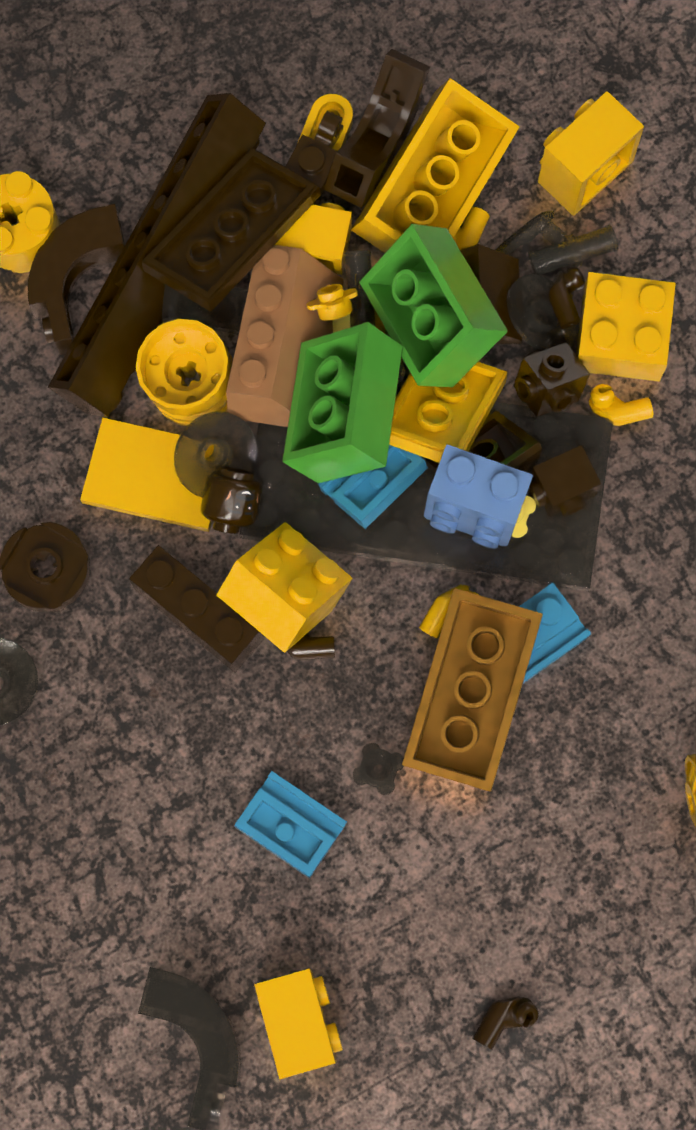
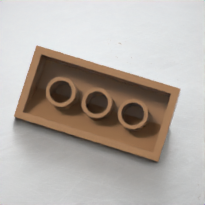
M274 245L253 267L226 390L228 418L288 427L301 343L333 333V320H320L317 309L308 310L306 304L318 298L317 291L322 287L331 284H341L343 287L344 279L302 249Z

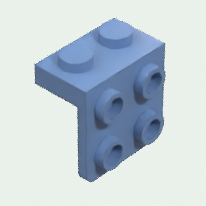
M446 444L428 492L424 517L430 520V525L435 529L446 533H455L456 530L473 536L472 540L484 547L496 549L498 545L508 546L533 475Z

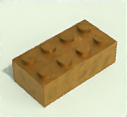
M453 589L402 763L403 766L489 792L492 791L543 616L542 613L460 589Z

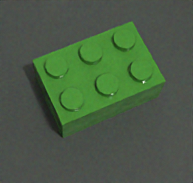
M411 224L359 282L389 336L403 346L401 357L418 386L454 387L508 332L447 228Z
M369 322L302 342L282 462L317 483L386 467L403 346Z

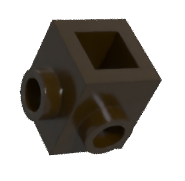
M563 343L544 351L535 350L526 355L521 361L513 386L520 400L528 405L536 417L552 411L556 413L562 412L573 403L579 402L590 373L567 343Z

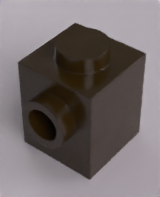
M580 445L534 466L531 472L533 477L528 491L534 499L536 507L544 506L549 517L560 512L563 517H567L584 509L587 506L586 500L597 496L602 484L583 446Z

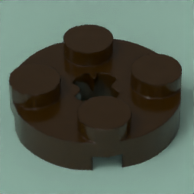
M44 522L40 523L41 525H34L28 529L24 527L9 538L2 550L0 570L4 586L10 596L27 609L38 612H60L67 605L73 603L84 591L90 575V558L79 537L63 525ZM48 556L56 560L52 564L54 568L56 567L52 575L46 574L44 578L34 575L38 572L37 568H33L37 560L45 561Z

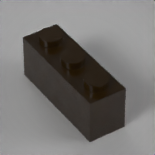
M159 545L129 578L133 588L234 673L237 672L264 640L263 634L216 596L217 593Z

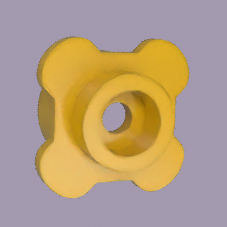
M331 284L320 288L317 291L318 298L309 301L306 305L308 310L317 309L320 320H335L345 317L353 311L350 299L356 297L358 292L355 288L343 290L341 284Z

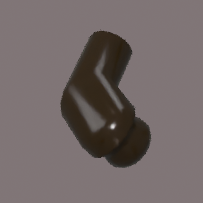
M571 267L566 272L561 270L556 273L548 291L549 301L561 329L573 327L581 322L572 300L574 291L580 290L585 286L584 276L577 267Z
M307 633L287 653L297 660L335 658L334 636L310 637Z
M517 996L497 1000L490 1005L472 1039L493 1050L504 1029L533 1026L538 1020L539 1011L533 1002L525 997Z

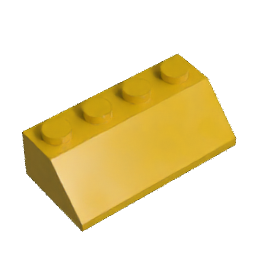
M449 78L432 95L351 228V231L384 253L389 250L411 224L447 228L452 238H454L520 126Z

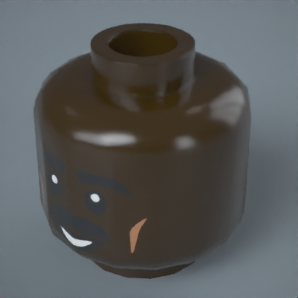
M220 466L219 472L212 473L207 477L201 503V513L205 518L214 522V530L238 534L240 527L251 526L256 522L263 488L254 479V472L237 467Z

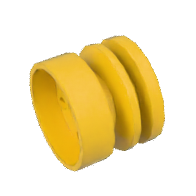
M176 319L161 324L146 336L138 350L136 372L140 386L164 417L180 426L200 427L216 422L228 412L226 390L233 358L224 342L212 328L197 320ZM197 372L200 380H192L189 386H187L184 381L185 378H193Z

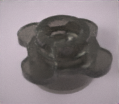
M369 743L362 749L364 757L360 767L355 768L353 771V780L360 786L367 784L377 788L381 795L391 794L395 789V776L404 767L402 765L404 758L398 752L391 754L386 750L380 749L378 744ZM376 765H381L383 767V771L381 773H376L374 771V767Z

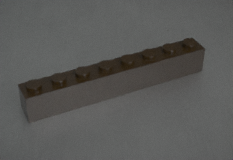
M231 93L206 96L48 385L49 389L86 414L108 417L117 408L123 397L122 390L131 374L136 371L137 354L146 336L163 323L162 316L170 301L179 294L176 290L143 270L141 261L251 148L256 150L260 143L259 136L266 122Z

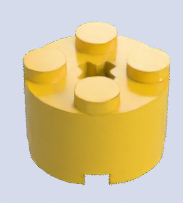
M15 171L11 174L0 175V268L11 270L12 273L30 272L37 251L50 234L60 225V222L46 189L39 182L30 178L28 174L22 171ZM19 222L18 224L11 226L12 223Z

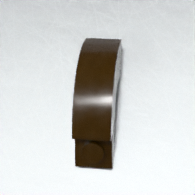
M391 49L386 54L364 115L350 139L336 152L323 190L361 208L367 203L403 145L422 101L420 94L430 66L394 49Z
M115 204L86 210L63 222L39 248L32 262L28 278L27 295L29 307L35 319L42 318L47 343H55L60 356L66 354L74 340L69 314V296L74 284L88 270L102 264L116 262L125 246Z

